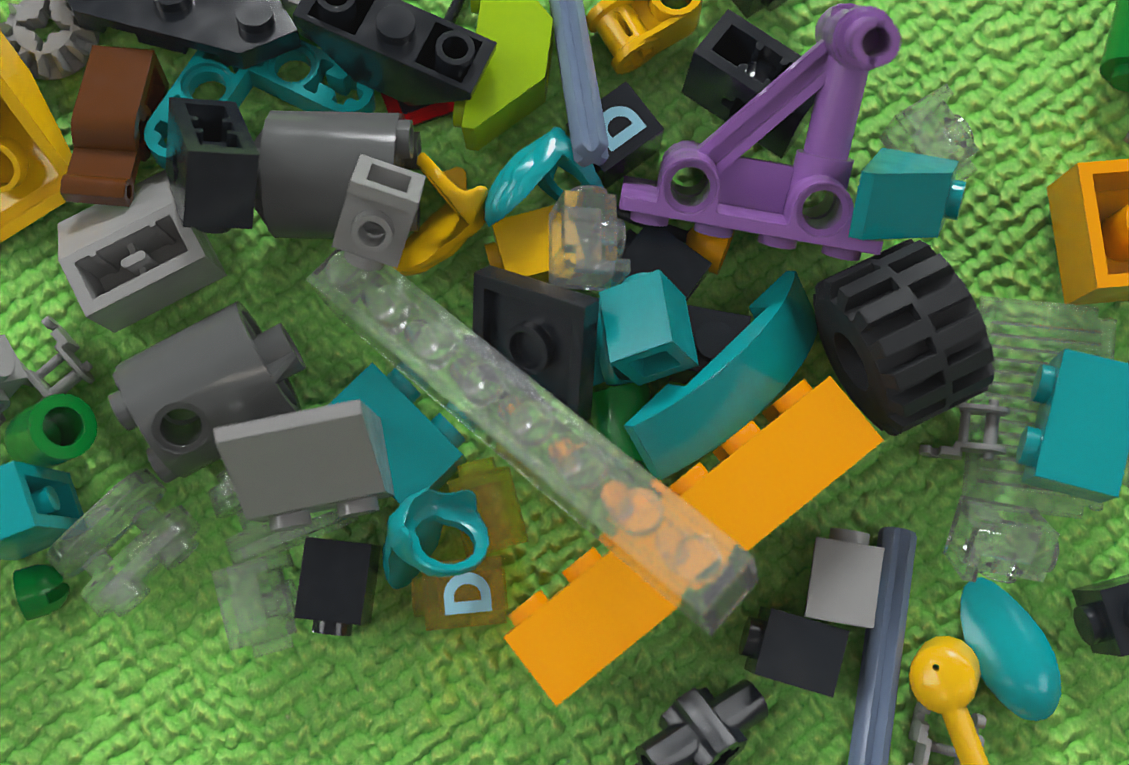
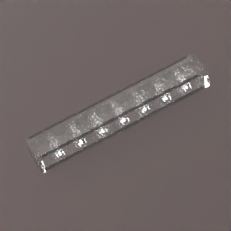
M335 249L306 278L307 282L336 317L710 636L715 633L759 580L755 560L751 554L395 268L384 264L377 271L363 270L351 265L345 259V251Z

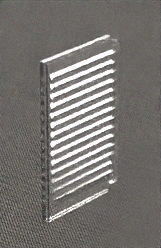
M980 296L979 311L986 325L987 335L992 345L995 360L992 362L995 375L993 383L988 385V390L971 398L970 403L989 405V400L995 399L999 400V406L1010 409V415L1000 417L997 445L1007 450L1005 455H994L993 461L983 460L984 454L965 453L961 504L1082 519L1084 507H1088L1093 511L1103 510L1104 502L1098 503L1021 483L1025 465L1016 463V453L1025 426H1035L1040 403L1031 401V390L1039 366L1041 364L1049 365L1050 361L1063 349L1114 360L1117 320L1111 317L1105 319L1098 318L1099 309L1095 306ZM971 415L968 442L983 443L985 416Z

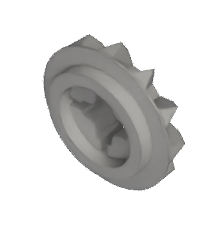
M22 0L19 4L8 2L10 15L6 22L0 23L1 32L36 79L56 80L76 73L87 64L92 45H98L100 32L81 28L67 0ZM52 18L62 30L59 33H49L47 42H43L33 31L36 28H45L48 24V19Z

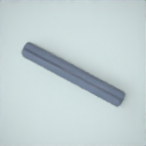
M549 0L574 161L582 167L592 163L600 166L609 157V143L583 0Z
M889 526L881 528L878 532L877 547L884 548L874 629L866 628L848 765H888L917 543L916 533L905 528Z

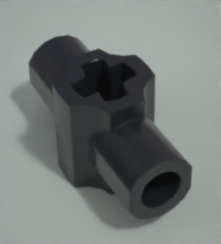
M744 679L716 697L711 694L707 687L701 689L693 688L678 697L670 708L661 714L659 726L662 728V731L635 748L638 762L640 765H728L745 748L747 738L743 733L768 717L767 704L753 683Z

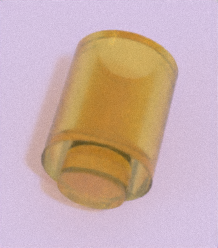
M494 457L478 459L457 466L459 478L447 482L449 492L471 490L476 495L477 510L488 529L490 544L486 554L528 543L529 538L510 466L496 467ZM459 530L466 559H468L473 554L474 545L470 537L465 532Z

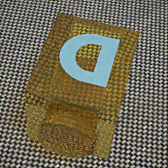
M502 555L485 557L474 570L459 576L434 577L422 572V577L412 578L411 595L414 616H425L426 631L509 622L505 562ZM467 559L446 560L439 562L445 564H456Z

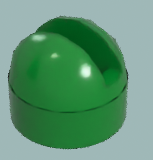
M36 564L13 572L16 599L21 613L27 621L49 615L60 609L66 602L70 593V587L68 583L63 582L66 576L60 568L51 564Z

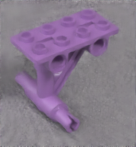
M839 3L828 8L820 16L815 26L816 44L702 143L686 140L671 145L664 153L660 162L657 181L624 176L619 209L631 211L630 219L645 225L668 226L669 218L694 222V231L713 237L730 238L732 237L733 229L759 234L757 239L759 243L780 249H795L797 241L823 245L821 250L823 254L842 260L859 261L862 252L880 255L884 242L882 239L860 240L848 237L854 210L851 196L847 192L854 160L848 158L868 73L874 68L890 63L896 57L901 46V36L892 19L883 10L873 6ZM816 92L804 149L796 150L793 165L742 156ZM685 167H696L705 173L703 179L698 184L688 187L677 184L672 178L679 170ZM826 190L824 199L818 205L812 208H803L805 200L812 193Z

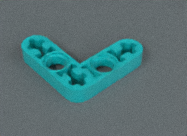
M301 39L302 47L250 68L241 69L232 66L235 74L227 68L229 65L221 64L218 55L197 50L149 118L144 129V140L156 163L165 169L167 145L164 139L167 137L169 97L193 99L195 89L200 84L208 81L219 82L226 87L224 95L218 101L236 102L238 108L254 86L304 111L373 113L376 108L374 90L355 82L322 49ZM289 61H302L311 68L309 74L298 82L284 81L277 76L279 68ZM325 75L327 77L328 86L322 84ZM351 89L357 90L358 101L348 98L343 105L337 103L336 93L346 96L350 93Z

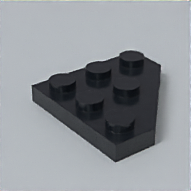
M67 0L81 28L105 33L107 27L133 33L136 34L139 43L186 54L189 48L218 55L221 64L241 69L250 68L302 47L298 29L280 0Z

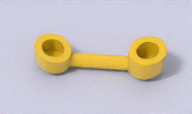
M936 636L921 646L911 662L908 674L910 689L916 700L927 710L942 715L960 765H989L967 708L975 697L981 677L979 660L973 649L962 640L951 636Z

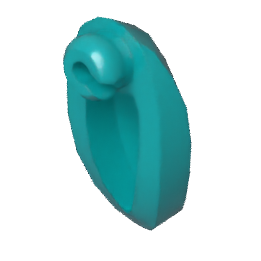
M983 577L971 579L963 586L960 599V619L965 643L973 649L979 660L981 678L1000 703L1018 717L1032 721L1047 719L1054 713L1061 697V675L1055 653L1044 632L1030 614L997 584Z

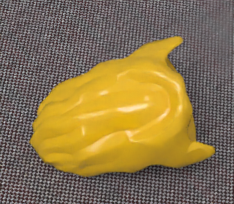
M424 152L420 153L417 156L416 163L418 168L446 203L419 227V231H415L407 238L398 267L390 266L388 273L393 276L421 274L453 256L466 240L477 233L486 223L484 215L488 189L480 185L467 190L466 172L463 168L456 166L452 169L441 171Z

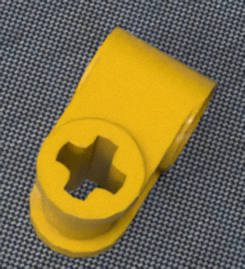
M601 0L586 15L587 26L591 33H598L613 56L611 61L613 69L617 74L622 75L639 68L659 52L692 34L699 23L703 0H685L688 5L681 9L666 7L661 2L663 0Z

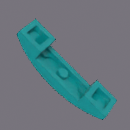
M786 271L749 306L754 320L686 386L667 384L624 425L652 478L662 480L721 445L756 417L796 374L806 359L818 331L815 312L796 271Z

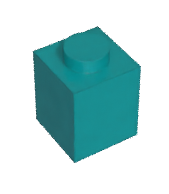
M660 270L631 275L622 284L599 292L610 363L638 386L699 366L686 296Z

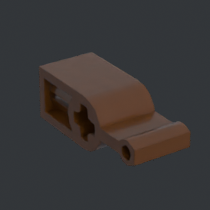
M92 45L71 119V136L74 149L67 173L63 175L60 185V194L66 202L124 207L131 205L140 161H147L151 156V151L144 140V129L149 118L169 89L168 80L154 50Z

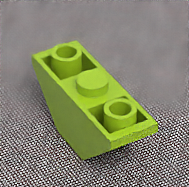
M471 0V13L479 14L476 33L497 42V47L471 100L454 102L453 126L462 128L467 150L479 151L546 102L553 52V18L538 0Z

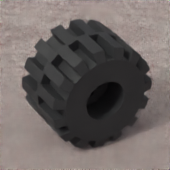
M905 240L882 251L880 255L869 257L816 284L815 294H813V306L819 336L828 360L849 397L881 431L885 430L889 435L897 436L987 391L988 385L993 383L995 375L992 362L995 361L981 313L962 279L955 273L952 266L940 253L936 255L930 245L923 241Z

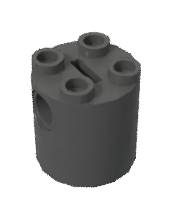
M270 110L262 131L254 141L259 153L254 208L274 238L334 239L349 183L360 154L407 170H419L416 163L417 156L421 153L420 132H414L413 121L405 120L404 113ZM420 201L410 231H419Z
M236 301L120 362L115 367L116 371L113 372V379L119 390L110 394L108 398L115 416L125 429L131 431L138 427L150 446L146 449V453L152 468L163 482L168 483L178 477L186 478L222 458L215 442L214 428L302 411L289 377L306 369V366L295 343L281 323L262 332L245 306Z

